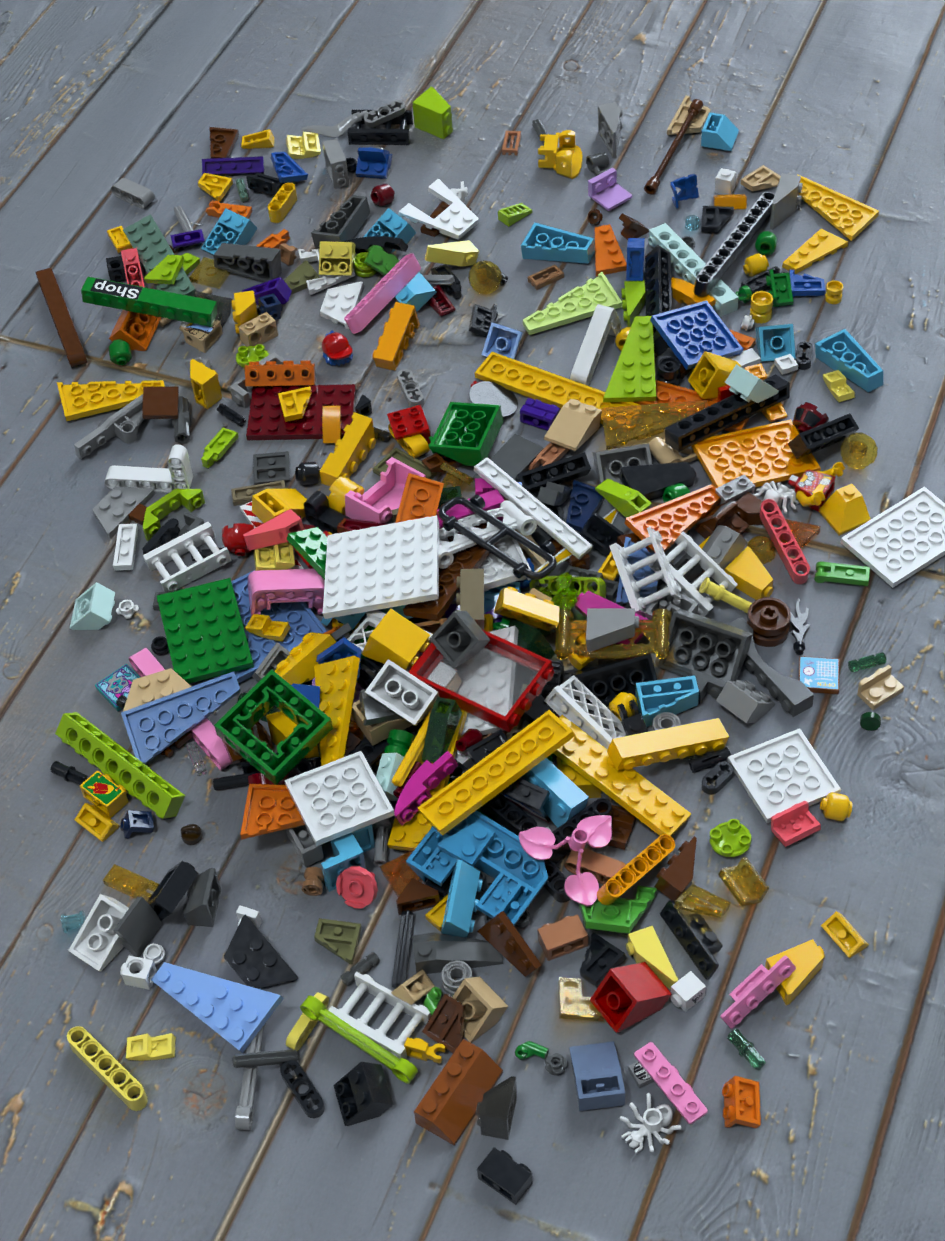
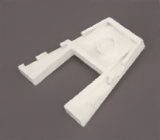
M439 179L428 187V192L450 205L447 209L433 219L408 203L399 211L398 215L401 218L403 216L410 218V221L416 224L417 222L423 223L429 229H438L440 233L457 240L478 224L479 220Z

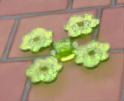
M568 572L558 576L555 588H557L559 593L553 598L550 596V590L544 589L541 591L552 598L551 601L555 603L554 605L559 606V609L570 611L577 602L576 591H569L566 593V596L561 593L570 586L573 579L572 575Z

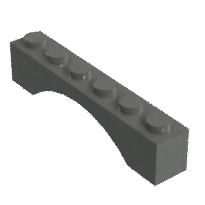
M742 617L728 624L753 633V629ZM752 637L749 651L744 661L746 669L757 677L758 682L764 685L769 690L770 695L776 698L781 703L782 708L793 717L813 706L814 694L802 681L783 676L770 668L759 656Z

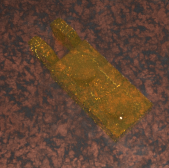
M115 864L103 879V883L106 886L135 899L143 897L146 901L152 895L146 890L149 889L154 892L159 885Z

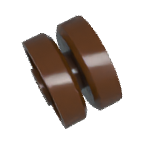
M766 597L755 600L750 605L747 623L753 629L754 643L763 647H775L782 644L787 639L790 629L791 612L787 604L780 599Z

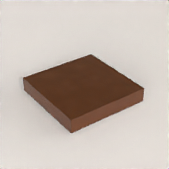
M143 387V419H178L179 387Z

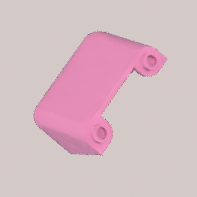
M391 457L386 461V465H388L386 472L382 471L380 473V481L363 495L352 490L345 494V514L354 520L380 524L388 522L392 517L391 510L399 508L408 473L426 478V475Z
M315 569L253 571L248 575L247 583L251 617L253 614L261 615V611L264 608L270 610L271 603L308 602L309 608L315 607L317 614H321L323 612L325 580Z

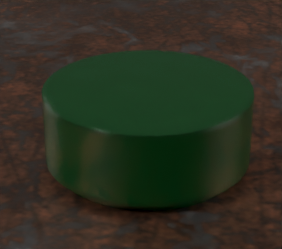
M866 712L860 717V726L864 730L874 731L881 725V717L877 713Z

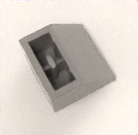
M747 680L727 681L716 699L719 704L745 723H756L775 705L770 700L771 697L763 691H757L755 685Z

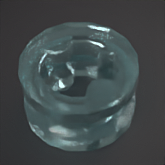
M695 215L687 216L685 218V228L690 231L697 230L700 222L699 217Z

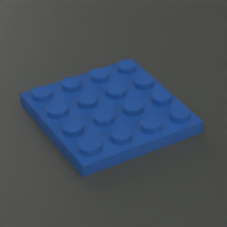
M707 300L652 315L650 319L686 370L696 367L704 351L725 358L741 354L743 351V347Z

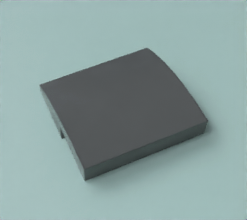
M288 451L253 454L254 485L281 480L285 482L290 481Z
M137 897L113 931L124 941L122 945L133 956L139 957L162 923L148 902L143 897Z

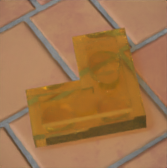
M559 977V1019L604 1022L601 1012L591 1003V997L582 996L581 979Z

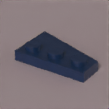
M573 480L566 524L576 531L581 532L585 522L597 512L605 499L595 490L594 486Z

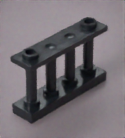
M352 110L351 112L352 114H354L357 112L361 113L365 110ZM405 110L404 114L382 123L385 124V129H376V127L361 129V125L365 124L364 118H362V121L355 123V128H348L347 132L349 145H410L409 129H406L407 124L413 125L412 110ZM382 112V113H381V115H383V116H386V115L389 114L388 112ZM401 124L400 129H391V125Z

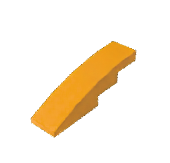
M671 278L672 297L680 304L685 302L687 305H692L707 300L711 306L715 305L716 300L709 294L704 297L697 296L694 293L695 285L682 279Z

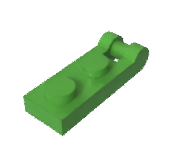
M823 561L816 563L817 572L815 573L814 580L817 583L827 581L868 586L870 567Z

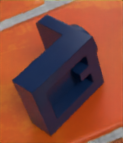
M128 810L125 818L121 819L120 824L121 831H124V838H130L132 832L152 833L154 830L152 811Z

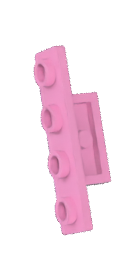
M785 955L769 970L761 964L729 994L735 1002L720 1017L730 1029L739 1024L747 1014L755 1009L763 999L792 974L796 967Z
M649 1042L634 1053L637 1061L688 1124H693L707 1114L708 1109L695 1095L692 1087L681 1078L678 1070L668 1062L653 1042Z

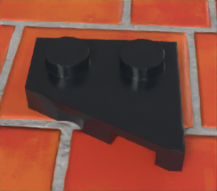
M593 933L589 949L585 953V961L582 962L580 968V975L598 987L609 970L617 968L626 959V955L623 951L596 933Z

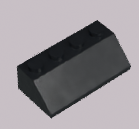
M645 651L571 672V676L574 675L606 707L621 692L631 693L635 696L636 683L657 680L651 653ZM586 699V703L592 704L589 699Z

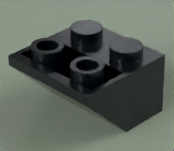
M360 1062L333 1085L345 1126L380 1117L394 1105L381 1064Z

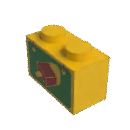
M98 770L80 785L83 797L110 818L129 803L126 789L120 784L116 785L109 775H103Z

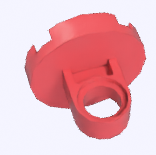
M351 866L346 868L337 877V893L339 896L342 895L346 900L344 903L348 906L364 908L376 898L378 889L375 874L360 866Z

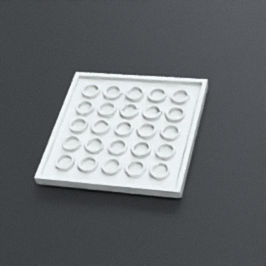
M437 515L328 535L323 599L324 619L439 599V519Z

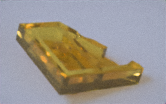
M692 884L676 900L674 908L721 918L729 910L731 902Z

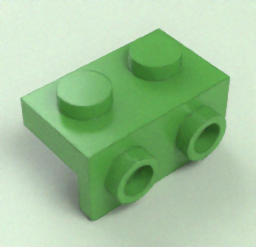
M373 245L368 249L369 253L364 264L385 276L399 260L395 255L386 253L382 247Z

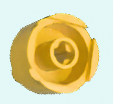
M339 477L329 488L331 491L330 496L326 495L330 508L346 516L345 494L352 490L363 495L364 488L346 477Z

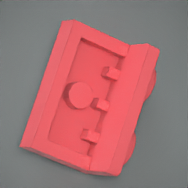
M806 800L771 817V832L785 847L821 830V824L809 812V804Z

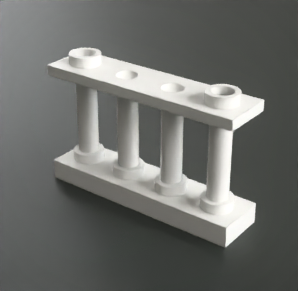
M209 522L143 555L148 569L152 571L157 568L164 580L160 581L164 592H174L232 561L227 547L219 550L212 540L216 537ZM206 543L213 554L203 559L196 547ZM190 552L196 560V563L189 567H186L180 558L181 555ZM173 560L180 571L170 576L164 564Z
M651 527L647 528L650 537L627 548L621 547L617 543L610 545L630 606L635 608V613L641 616H645L646 605L671 594L675 599H681L679 594L681 588L673 578L661 545V541H663L659 531H655ZM653 544L655 554L632 565L628 563L627 558L630 554ZM659 561L662 570L639 581L634 580L633 574H635V571ZM665 577L668 587L645 598L640 597V588Z
M683 531L675 541L678 545L666 555L673 578L681 588L679 593L698 602L697 614L705 617L714 607L711 604L714 599L710 595L703 597L697 591L704 579L712 577L719 585H724L725 590L732 592L738 584L732 576L728 575ZM684 550L692 558L679 570H676L670 562ZM659 561L648 565L655 573L662 570ZM699 563L705 572L690 584L683 576Z
M356 972L354 974L356 986H358L342 1008L337 1009L331 1006L329 1011L399 1059H407L406 1047H404L407 1037L411 1036L420 1022L427 1024L431 1017L430 1011L423 1005H410L394 996L391 990L376 983L369 975H362ZM365 991L376 996L360 1019L356 1020L349 1015ZM383 1001L394 1006L379 1029L374 1030L367 1025ZM402 1011L412 1016L413 1018L397 1040L386 1037V1033Z

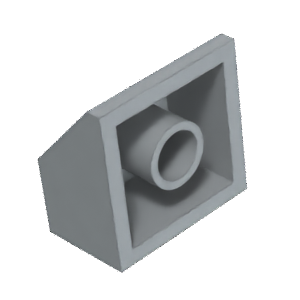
M718 525L702 550L725 571V568L742 552L748 542L740 533L727 526Z

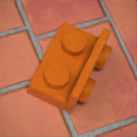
M734 1076L724 1084L722 1089L725 1127L730 1128L736 1123L757 1128L761 1125L759 1082Z

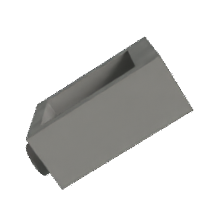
M338 139L323 141L325 167L334 189L349 186L347 162Z

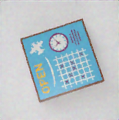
M799 656V681H802L812 693L839 694V659Z

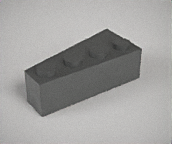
M352 195L340 206L339 211L333 212L330 215L331 218L327 222L323 221L318 230H313L311 235L315 248H320V241L342 242L353 239L370 214L367 197Z

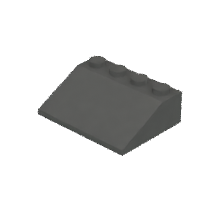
M684 609L676 610L672 615L658 667L685 677L691 676V671L694 669L725 682L736 681L749 651L753 633Z

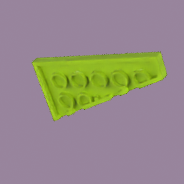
M635 316L603 397V402L656 401L653 324L650 321L652 316Z

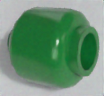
M770 231L760 233L755 243L757 252L765 256L772 254L778 243L776 235Z
M117 339L110 344L109 356L114 364L123 366L132 359L131 348L128 342Z
M682 483L671 485L665 489L663 501L665 503L690 493V490Z

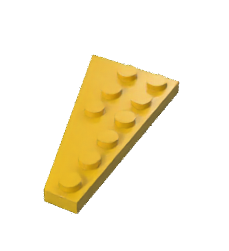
M801 176L800 183H803V188L799 196H802V200L850 241H853L878 217L879 210Z
M163 380L142 381L141 383L125 381V384H117L116 381L89 382L87 384L72 382V385H63V382H57L66 421L123 408L143 394V387H165Z
M356 656L314 665L315 685L320 686L319 709L331 718L333 728L320 741L321 766L344 758L360 658Z

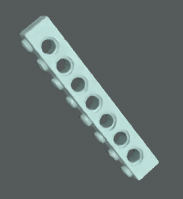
M666 223L650 229L648 237L650 246L655 248L659 245L670 252L671 266L675 269L676 273L680 274L685 281L695 285L696 276L706 263ZM720 279L709 295L716 300L712 308L722 317L738 310L739 297Z

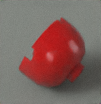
M236 523L233 524L232 528H228V525L223 527V545L227 547L228 551L235 553L236 556H245L246 553L252 550H248L243 534L253 530L254 525Z

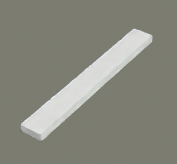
M488 457L474 466V472L493 488L497 489L499 493L511 501L525 515L531 516L538 526L576 558L581 559L592 550V544Z

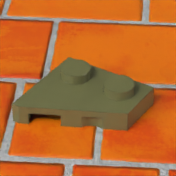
M306 260L284 281L292 290L291 294L308 288L307 280L317 279L320 276Z
M319 918L314 938L317 943L347 963L353 964L362 927L359 923Z

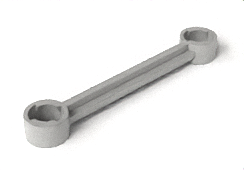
M263 1027L248 1045L247 1053L260 1052ZM258 1066L244 1067L240 1102L235 1114L236 1130H251L252 1107Z

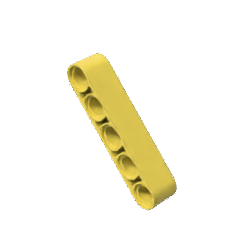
M80 1026L71 1028L67 1033V1040L72 1051L131 1110L139 1111L145 1108L148 1099L143 1086L87 1030ZM111 1066L108 1070H103L105 1067ZM122 1080H125L124 1083H122V1084H117L118 1082H120V1081H122ZM140 1094L139 1097L131 1099L134 1095Z

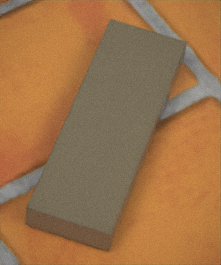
M281 480L231 489L233 505L249 503L252 501L253 495L265 489H286L285 481Z

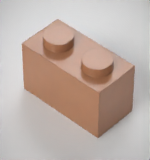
M577 914L572 917H564L561 921L543 925L538 929V941L547 960L550 961L588 947V934Z

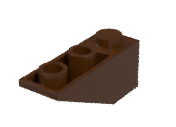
M695 836L690 842L685 840L678 849L681 853L678 856L674 854L667 863L669 867L667 869L663 867L656 876L659 880L654 887L674 902L693 879L697 841Z

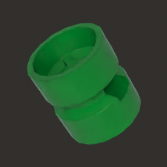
M390 730L387 739L389 745L385 747L384 753H398L404 757L415 736L403 730Z

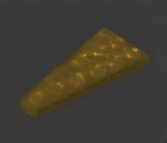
M707 400L601 408L606 450L612 449L613 446L619 444L621 446L626 445L628 441L634 439L639 441L663 433L666 427L707 408L708 402Z

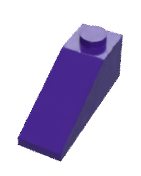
M281 277L242 290V292L254 290L256 305H259V297L273 293L282 305L286 304L292 292Z

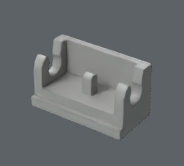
M277 642L252 677L260 681L271 669L275 671L278 663L285 660L290 655V652Z

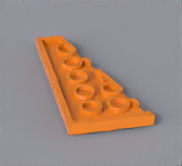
M711 484L627 517L625 525L641 540L650 537L647 530L648 527L659 531L663 539L661 545L665 552L675 543L683 531L686 533L719 504L721 498L715 493L716 487ZM653 544L649 545L648 547L655 552Z
M249 784L240 833L241 840L305 825L286 785Z

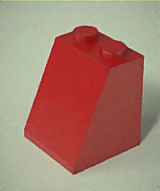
M641 962L610 969L590 998V1001L612 1029L618 1033L661 1010L672 993L647 963Z

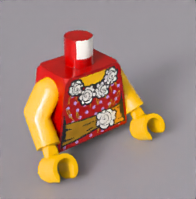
M837 462L831 469L826 471L806 470L801 478L791 475L788 485L795 487L796 499L803 507L809 506L819 512L820 507L834 490L835 476H842V470H845L842 462Z

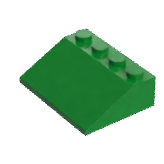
M450 402L429 445V449L464 465L476 466L488 457L503 424L501 406Z

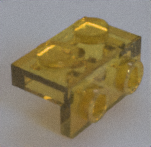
M747 857L742 858L737 866L721 869L718 874L741 907L760 903L769 890L768 885Z

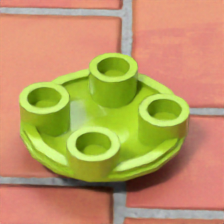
M262 344L248 347L240 346L236 354V362L245 368V365H249V362L260 361L269 356Z
M730 819L728 822L721 823L710 831V844L712 849L719 855L736 857L745 853L751 845L752 836L749 830L743 824H740V821L737 819Z

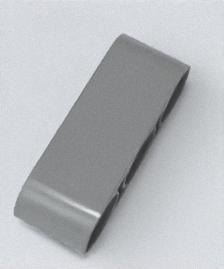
M126 178L120 179L111 187L112 193L117 198L141 209H144L155 199V195L150 189Z

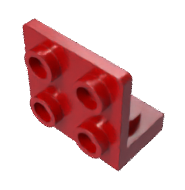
M421 405L387 414L395 440L421 434L428 444L431 443L429 440L431 436L430 429Z

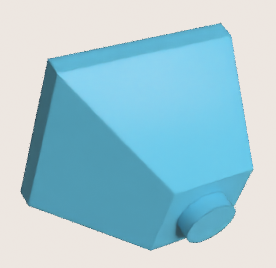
M418 272L395 298L399 303L414 305L417 312L436 293V290Z
M793 324L755 328L756 343L761 362L774 361L776 358L791 354L794 359L796 358Z

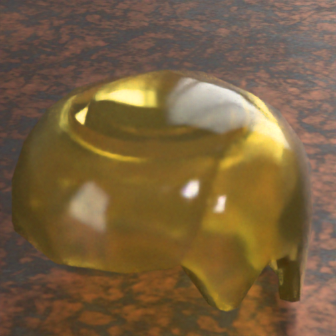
M755 536L748 541L746 547L748 546L752 549L762 564L768 563L775 558L776 549L769 537Z

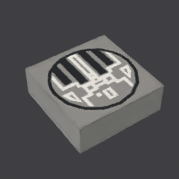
M639 1062L628 1066V1070L639 1088L654 1082Z

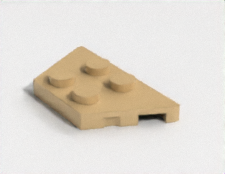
M686 95L667 129V135H676L681 129L689 114L688 109L692 103L689 96ZM703 106L701 112L691 121L685 134L701 132L711 109Z
M172 668L134 679L123 712L192 686Z

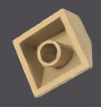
M481 977L465 978L453 995V998L466 1006L463 1035L470 1043L496 1025L508 1008V1005Z

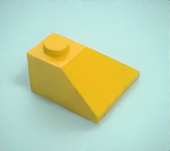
M853 484L837 489L819 509V513L839 536L871 520L864 498Z

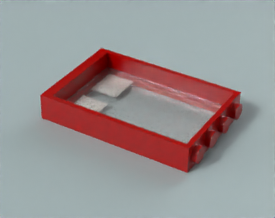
M485 630L483 631L490 638L487 645L477 655L456 668H453L437 647L431 643L409 670V673L438 691L439 699L507 732H510L513 727L518 725L521 716L530 709L533 700L541 694L545 684L554 676L552 661Z

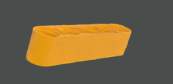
M667 834L659 836L597 891L599 902L603 905H611L674 850V839Z

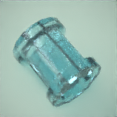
M83 910L78 914L67 916L66 914H61L64 933L81 928L86 920Z

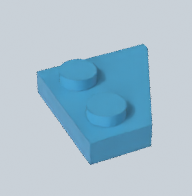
M475 822L439 842L438 849L474 867L495 837V831L479 822Z

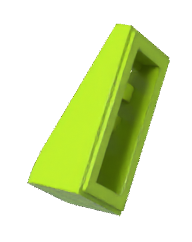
M523 203L498 210V220L509 227L531 214L532 209Z

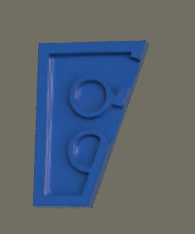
M285 151L271 153V161L280 183L307 180L308 174Z

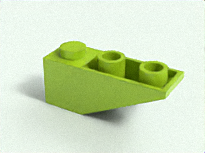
M644 280L624 281V288H621V298H625L622 300V309L626 310L623 311V319L627 321V327H631L635 316L639 315L645 305L646 291Z
M608 478L595 487V490L626 518L650 509L652 504L639 491Z

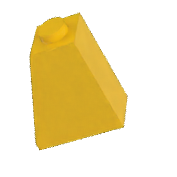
M747 546L725 568V572L732 576L738 584L735 587L755 600L771 596L773 592V578L750 547Z
M813 939L766 959L765 968L767 970L772 968L785 955L796 967L792 974L776 987L786 1005L791 1004L823 966L824 951L821 946H817Z

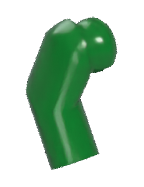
M532 1041L523 1043L515 1049L516 1057L521 1060L534 1055L546 1059L549 1052L548 1048Z

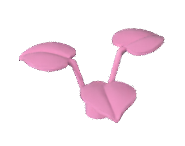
M597 815L581 820L571 837L567 836L557 845H554V834L547 828L533 827L519 832L518 837L522 848L529 856L537 860L551 858L552 849L556 850L566 843L569 844L573 851H578L576 875L567 877L564 883V890L566 895L577 903L585 906H592L595 903L599 884L592 873L585 872L580 874L582 853L587 843L593 848H603L608 845L612 836L611 816Z

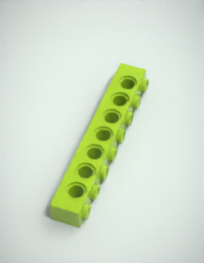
M63 713L55 733L61 738L63 743L74 748L76 753L83 755L90 764L97 766L103 774L109 775L115 780L114 782L117 785H122L131 796L139 799L145 807L152 809L158 817L166 819L177 816L185 798L183 793L79 713Z

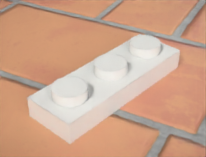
M119 524L113 561L114 571L133 570L138 534L137 524Z

